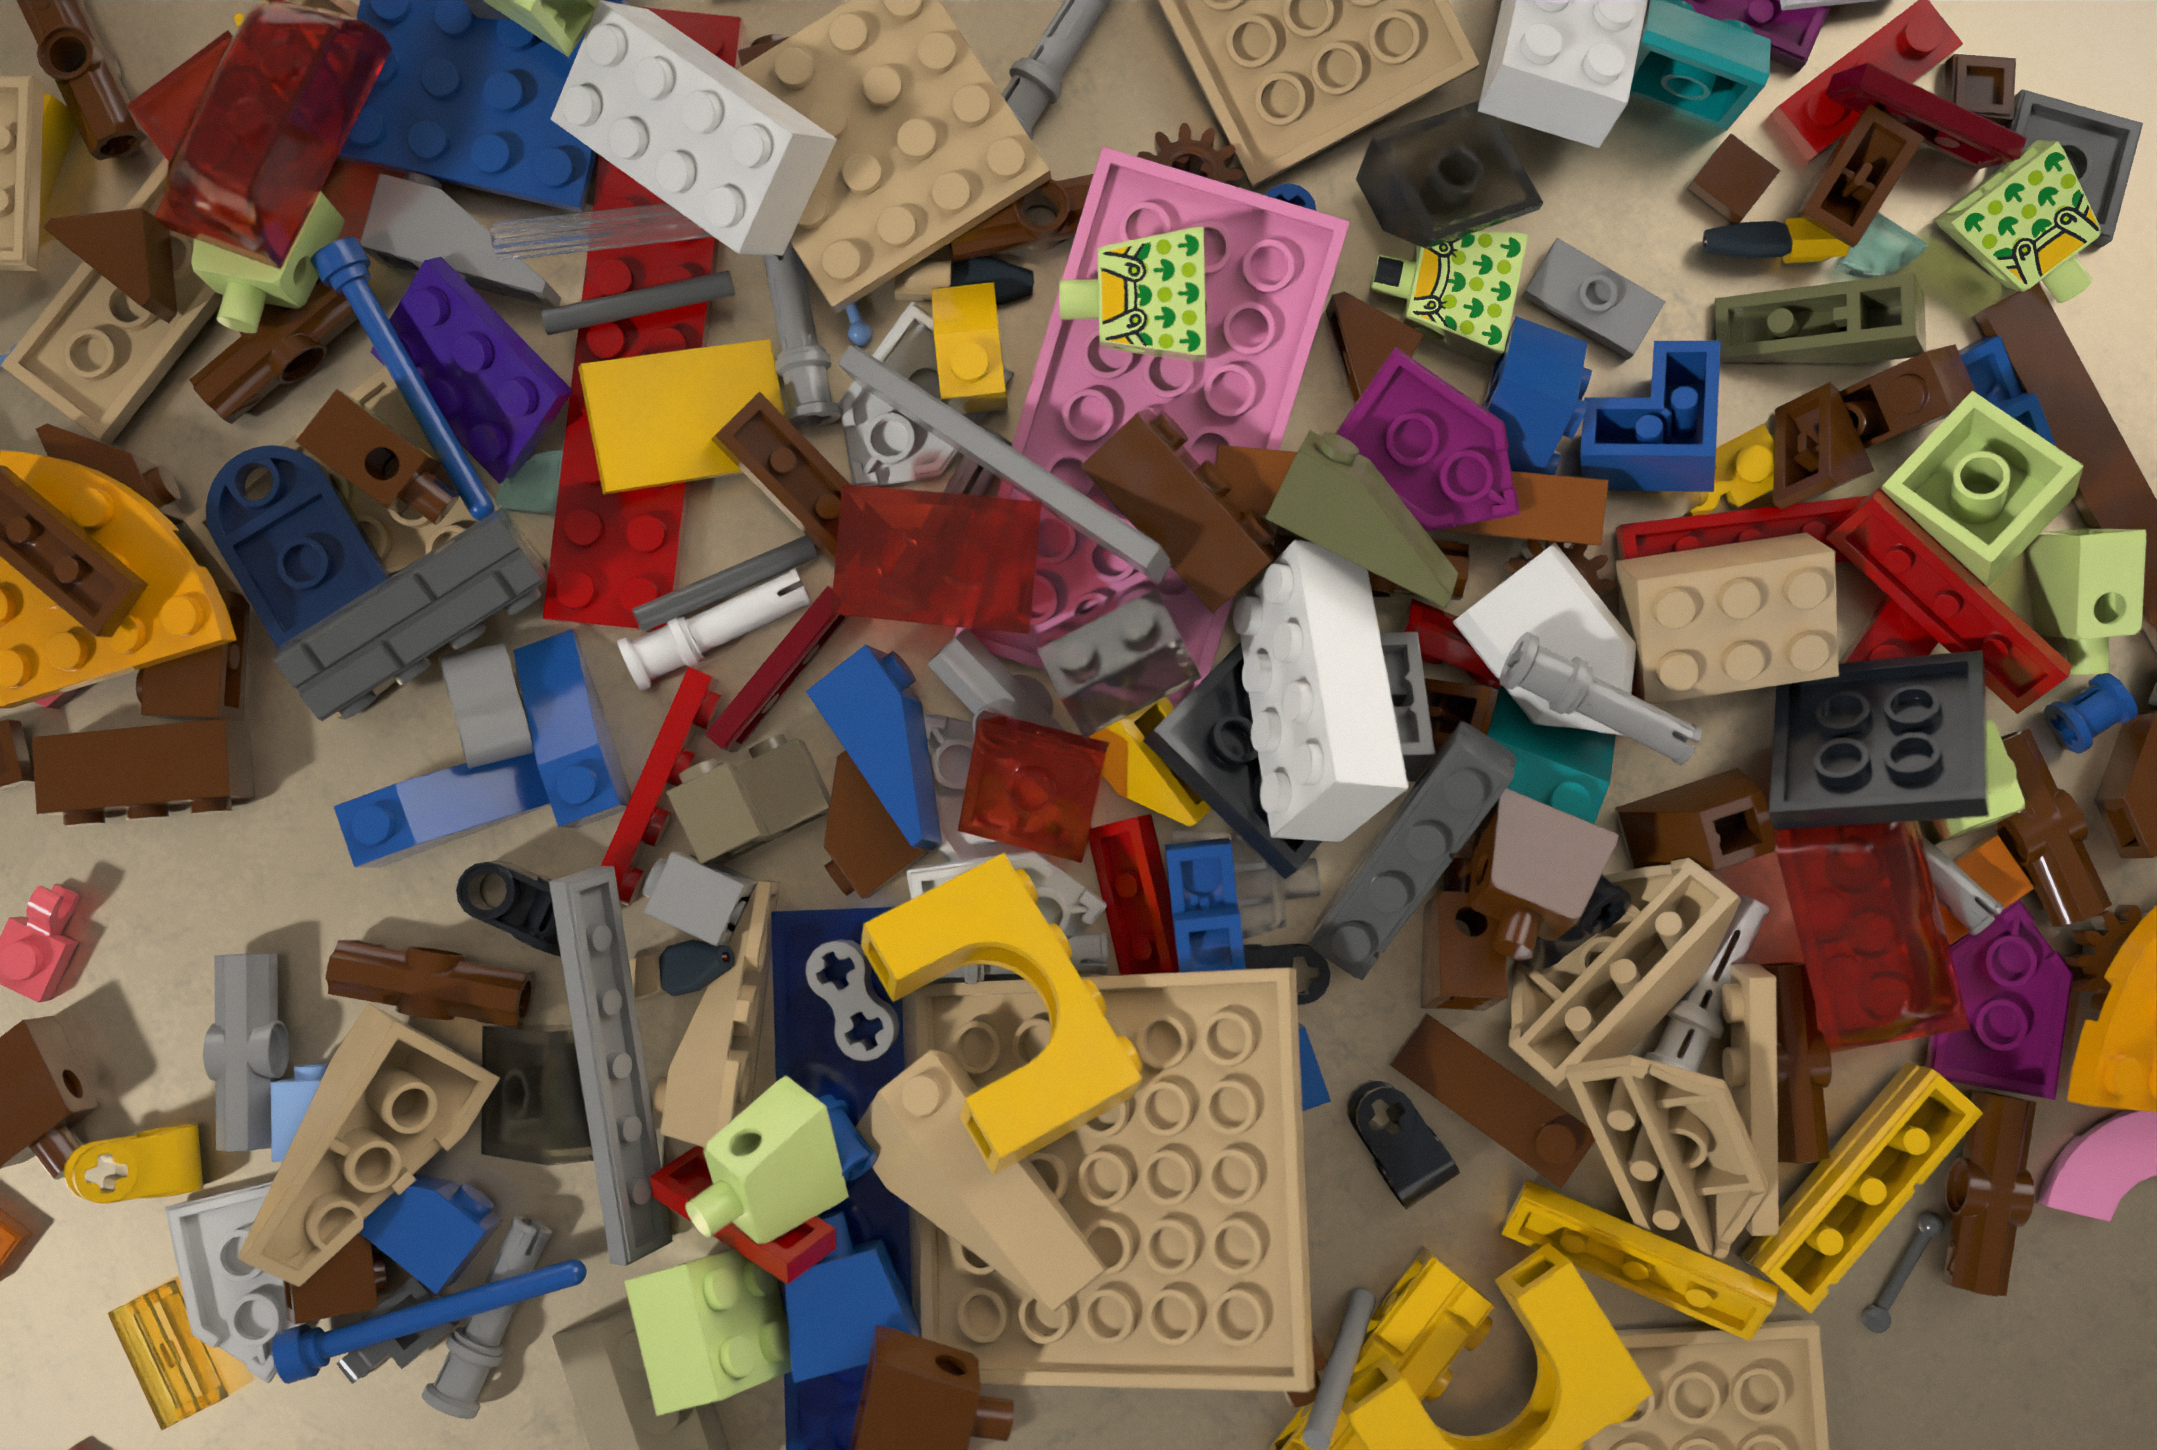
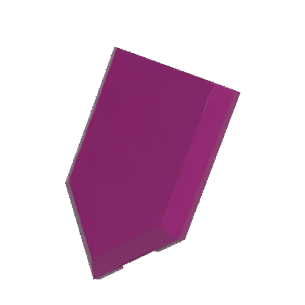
M1395 347L1335 434L1351 441L1358 448V454L1370 459L1427 532L1519 515L1520 510L1516 488L1513 486L1507 451L1509 446L1504 421Z
M2018 899L2003 909L1999 915H1994L1995 920L1983 931L1974 936L1968 933L1942 951L1925 1067L1935 1070L1950 1082L2055 1100L2074 972L2060 953L2051 948L2033 923L2035 919L2022 901Z

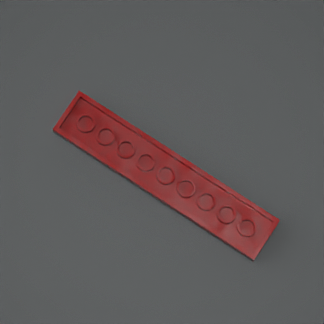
M639 7L650 10L734 69L738 70L740 68L737 50L743 47L745 30L741 17ZM599 155L581 302L716 273L719 240ZM712 300L578 329L571 382L573 393L569 398L542 619L557 623L641 631L632 609L678 590L691 481L603 495L578 367L582 363L707 347ZM666 622V623H663V624H661V625H659V626H656V627H654V628H651V629H649V630H647V631H644V632H652V631H655V630H657V629H659V628H661V627L667 625V622Z

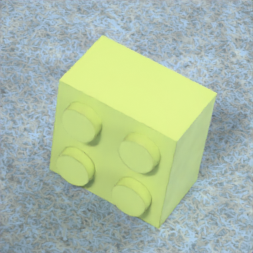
M1971 391L1882 485V491L1988 588L2075 497L2083 465L1974 391Z
M734 1249L704 1256L624 1281L656 1416L719 1401L791 1372L788 1322L778 1286V1278Z

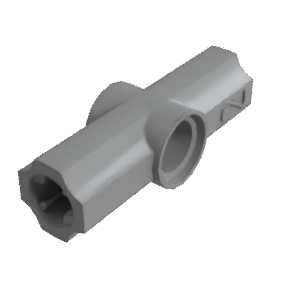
M967 627L954 636L927 663V666L974 713L972 727L981 745L998 756L1011 757L1014 755L1060 804L1073 796L1099 769L1100 766L1051 716L1053 701L1046 687L1037 679L1028 675L1016 674L1013 676Z
M277 953L214 955L215 1023L209 1027L206 1033L203 1059L206 1074L210 1080L215 1081L216 1151L236 1152L272 1148L270 1083L279 1081V1078L284 1075L288 1065L290 1048L287 1029L284 1023L278 1020Z

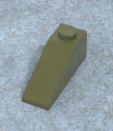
M1914 272L1715 298L1716 341H1721L1720 362L1867 363L1911 358L1926 351L1925 294Z
M1310 430L1265 519L1446 608L1452 597L1458 577L1457 570L1370 459L1358 454V448L1342 436L1333 433H1323L1321 436Z

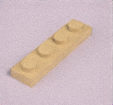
M1756 962L1730 963V983L1724 984L1721 991L1723 1016L1727 1023H1731V1047L1724 1048L1722 1054L1723 1076L1727 1086L1732 1087L1733 1101L1768 1180L1767 1192L1745 1228L1752 1236L1779 1235L1776 977Z

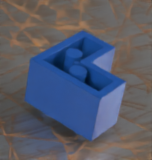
M1518 316L1515 317L1508 332L1504 353L1492 367L1482 407L1505 423L1511 471L1555 475L1561 459V453L1556 452L1555 449L1562 435L1571 439L1574 437L1587 406V402L1583 401L1582 398L1592 375V370L1584 367L1588 342Z
M1654 341L1651 398H1584L1587 406L1582 423L1580 452L1582 478L1608 480L1607 491L1714 492L1721 341Z

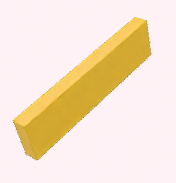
M1526 1180L1506 1218L1502 1235L1536 1250L1549 1243L1568 1258L1575 1267L1747 1341L1752 1340L1776 1305L1778 1286L1529 1180Z

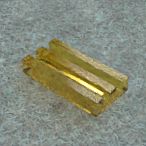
M175 1280L107 1313L161 1431L229 1396L205 1343L191 1335L185 1301ZM158 1302L162 1306L202 1393L197 1398L180 1364L181 1357L173 1340H169L153 1306Z

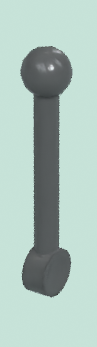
M1933 1211L1925 1212L1919 1217L1917 1222L1919 1232L1877 1304L1865 1307L1862 1311L1861 1321L1872 1332L1883 1333L1890 1327L1891 1316L1889 1310L1930 1239L1939 1236L1944 1231L1945 1224L1943 1218L1938 1213Z

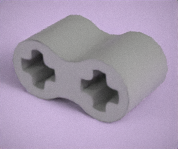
M499 643L439 657L468 769L532 754L533 747L505 644Z
M839 939L824 943L812 952L806 967L808 984L833 1009L836 1020L834 1034L837 1045L843 1053L854 1060L868 1061L876 1059L891 1048L896 1041L900 1027L898 1015L893 1007L882 1000L874 991L871 982L872 965L862 950L861 945L853 940ZM833 951L839 960L850 957L854 963L855 969L847 974V981L849 983L847 987L844 986L840 979L829 981L825 976L824 970L832 965V959L829 954ZM862 1011L868 1020L879 1017L882 1021L883 1029L875 1035L877 1045H872L867 1037L857 1040L853 1035L852 1029L860 1023L858 1012Z

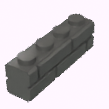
M499 508L280 645L273 659L293 688L299 691L300 697L318 720L324 721L336 712H339L343 719H348L369 706L377 698L372 690L394 677L398 684L401 685L421 674L432 664L427 655L449 642L452 648L457 650L478 638L487 629L482 621L504 608L508 615H513L531 605L541 596L537 586L545 582L546 571L527 542L523 540L508 515L502 508Z
M1460 721L1319 915L1308 945L1356 979L1363 980L1377 962L1380 952L1383 953L1451 863L1453 854L1460 851L1513 780L1517 757L1470 724Z

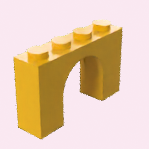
M1005 853L864 923L861 941L862 950L893 1002L958 968L977 964L995 965L1017 973L1028 981L1042 998L1050 1022V1038L1046 1048L1039 1056L1025 1066L966 1097L959 1116L993 1176L1132 1098L1143 1079L1139 1074L1142 1070V1064L1136 1049L1124 1035L1116 1036L1104 1016L1107 1013V1008L1099 989L1089 978L1081 979L1070 961L1072 949L1064 932L1056 923L1048 925L1036 905L1039 902V898L1031 878L1023 869L1015 870Z
M1547 1243L1495 1279L1496 1284L1529 1334L1535 1347L1538 1362L1537 1381L1533 1394L1526 1407L1513 1421L1499 1430L1478 1436L1458 1435L1443 1430L1432 1422L1405 1378L1386 1355L1351 1378L1341 1409L1368 1450H1581L1586 1440L1606 1426L1621 1423L1631 1417L1636 1412L1639 1403L1654 1392L1573 1263Z

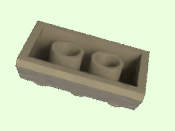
M631 1307L552 1336L590 1450H730L714 1402L656 1416Z

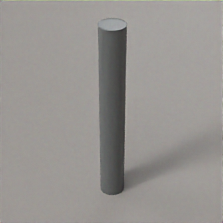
M726 270L545 309L541 311L547 335H553L734 296L735 290L730 271Z
M805 535L632 609V612L641 632H644L816 559L818 555L813 542Z

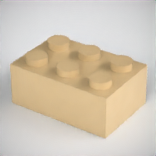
M1808 533L1616 561L1620 624L1637 644L1632 691L1639 699L1649 704L1839 676L1835 551Z

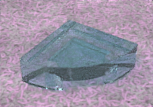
M1877 212L1858 244L1854 248H1849L1848 256L1841 257L1835 268L1855 277L1875 278L1887 276L1901 270L1915 260L1929 244Z
M547 451L533 456V459L527 461L510 479L506 478L502 482L495 499L497 504L504 511L555 516L563 451Z

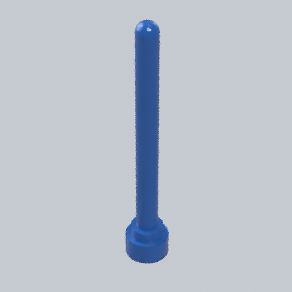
M347 237L322 247L311 257L310 262L323 285L332 286L336 294L345 295L470 515L476 520H482L494 512V503L367 283L371 278L367 270L371 262L356 237Z
M570 1259L326 1332L321 1327L311 1328L307 1324L282 1330L274 1335L272 1342L274 1365L279 1377L286 1384L308 1379L318 1375L320 1368L327 1366L332 1357L579 1285L586 1277V1266L578 1259Z

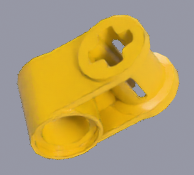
M198 1124L150 1129L137 1132L136 1135L92 1141L80 1145L70 1154L65 1163L63 1176L66 1186L74 1195L97 1204H110L138 1198L168 1197L202 1190L204 1187ZM100 1155L103 1161L113 1163L116 1166L115 1174L104 1177V1188L101 1189L98 1183L85 1179L86 1170L97 1167L98 1156Z

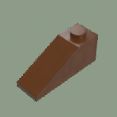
M1427 1013L1424 1014L1389 1063L1391 1067L1560 1189L1563 1188L1596 1141L1588 1126Z

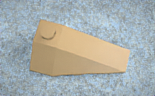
M757 882L727 945L734 953L735 963L730 970L708 985L670 1064L668 1077H660L657 1082L653 1112L655 1116L662 1117L660 1132L662 1135L706 1147L707 1142L753 1103L780 882Z
M367 1003L332 1057L240 1250L238 1258L248 1265L300 1287L363 1229L364 1219L394 1192L398 1195L404 1192L416 1180L413 1174L439 1150L444 1148L448 1151L465 1136L500 1078L420 1030Z
M930 1049L877 1093L856 1126V1129L867 1145L878 1156L872 1168L889 1191L1050 1311L1054 1312L1108 1269L1028 1157L993 1176L959 1117L965 1098L979 1091V1089L955 1055Z

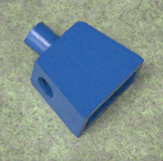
M835 1211L817 1216L835 1228L836 1249L789 1284L785 1283L791 1372L794 1383L867 1364L876 1325L890 1327L921 1337V1326L885 1244L881 1239L852 1246L844 1211Z

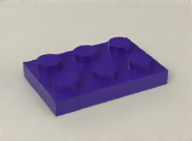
M442 257L424 260L389 321L458 442L499 484L516 478L573 393V390ZM373 346V348H372V350H371L370 352H371V353L382 363V365L384 366L383 361L381 360L379 354L377 353L375 347Z

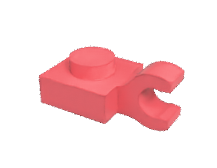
M54 884L52 890L44 886H37L27 905L26 915L28 919L23 916L8 918L0 936V985L38 1003L52 1000L78 942L61 934L69 918L74 913L81 894L60 884Z

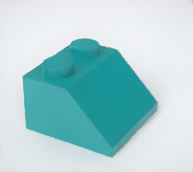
M1648 0L1629 95L1727 131L1766 85L1770 74L1771 39L1755 34L1754 30L1743 22L1730 19L1719 21L1697 13L1689 3L1682 0Z
M1503 686L1493 688L1499 692L1487 736L1517 757L1514 777L1507 786V789L1595 825L1610 785L1616 735L1577 728L1533 724Z

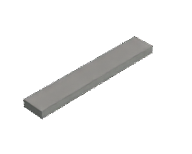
M850 345L837 364L859 386L1159 584L1172 566L1170 558L1158 543L855 345L853 347Z
M596 866L551 880L549 885L610 1264L627 1266L673 1242L668 1208L652 1197L650 1176L661 1169L615 869L614 866Z

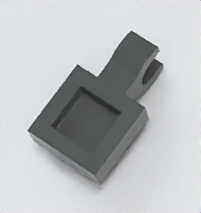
M412 1276L378 1304V1308L370 1310L362 1319H370L438 1299L440 1296ZM457 1320L349 1352L336 1364L352 1384L361 1377L367 1376L390 1355L398 1366L403 1369L460 1322Z

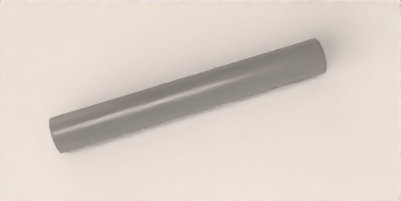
M1356 1288L1350 1295L1303 1434L1304 1443L1313 1450H1326L1330 1445L1373 1313L1376 1297L1365 1288Z

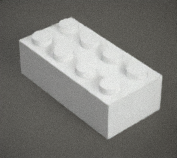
M599 0L551 117L553 122L737 254H784L837 141L834 136L650 10Z
M1502 0L1477 111L1600 148L1628 103L1648 0Z
M1294 540L1245 594L1235 603L1233 614L1234 628L1240 634L1244 659L1242 682L1245 690L1249 692L1253 718L1251 741L1254 749L1258 751L1262 776L1260 800L1263 809L1268 815L1271 837L1342 842L1407 790L1408 784L1368 569L1313 542Z

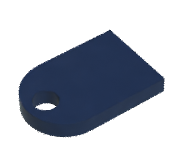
M259 446L246 450L232 458L214 478L206 502V519L210 534L277 649L283 643L391 577L330 473L311 457L284 446ZM266 467L270 470L273 477L272 489L264 498L251 501L245 492L246 478L255 469Z

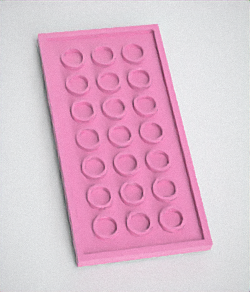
M1102 146L1062 280L1098 279V248L1102 246L1193 227H1204L1205 362H1191L1101 348L1099 319L1061 320L1058 291L1011 447L1133 528H1135L1133 524L1080 466L1137 412L1149 408L1155 416L1161 411L1168 414L1188 437V441L1182 446L1200 465L1205 460H1208L1215 466L1217 445L1279 450L1350 221ZM1001 480L954 636L967 627L993 655L1136 699L1158 685L1171 704L1176 707L1210 673L1234 595L1212 613L1171 567L1159 584Z

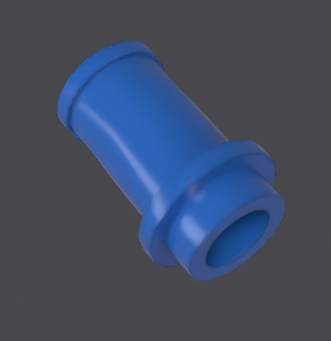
M832 1094L823 1095L817 1098V1100L827 1107L842 1168V1176H844L845 1182L848 1179L852 1181L866 1173L877 1161L878 1156L873 1149H870L847 1115L850 1108L844 1100H836Z

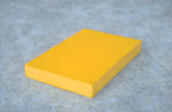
M755 340L580 364L578 369L603 495L744 473L711 438L759 391L784 416L785 412L774 364L771 340Z

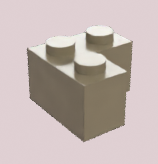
M779 734L751 747L749 752L752 759L741 765L736 766L726 762L717 764L715 758L698 763L679 774L682 784L667 791V795L700 864L723 865L829 813L831 796L804 741L795 738L787 742L784 734Z

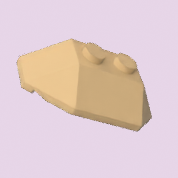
M1689 857L1671 861L1670 865L1642 867L1604 875L1613 886H1623L1632 896L1631 904L1623 917L1612 927L1594 935L1566 955L1559 963L1549 968L1535 969L1525 966L1520 961L1514 967L1511 1001L1512 1029H1510L1509 1046L1558 1091L1570 1087L1565 1075L1567 1065L1627 1056L1708 971L1739 907L1741 899L1739 895Z
M1632 1055L1567 1065L1565 1070L1567 1080L1635 1226L1719 1262H1723L1730 1251V1245L1744 1229L1768 1189V1180L1725 1080Z

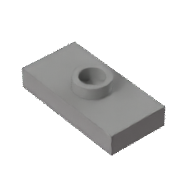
M1559 238L1552 244L1522 294L1523 298L1628 360L1637 351L1666 302Z

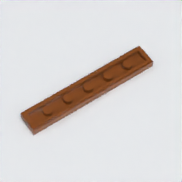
M1217 445L1215 467L1219 469L1232 486V490L1226 496L1241 513L1245 514L1249 509H1252L1259 515H1267L1298 452ZM1511 471L1513 486L1516 488L1519 515L1434 530L1599 546L1602 544L1608 480Z

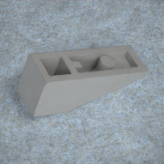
M405 172L403 179L379 174L360 240L363 250L378 263L417 273L424 260L442 257L473 288L550 308L559 307L561 297L539 274L441 190L442 184L439 181L415 172Z

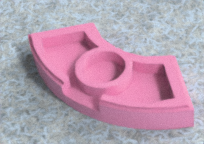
M2125 1109L2111 1114V1118L2097 1124L2084 1135H2077L2058 1155L2048 1171L2037 1203L2111 1222L2120 1199L2138 1182L2157 1175V1112Z

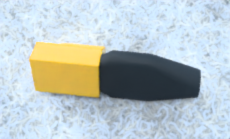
M1786 218L1785 224L1778 221L1741 222L1707 229L1703 234V251L1705 254L1743 258L1782 257L1784 263L1823 262L1831 257H1847L1850 248L1847 244L1804 218Z

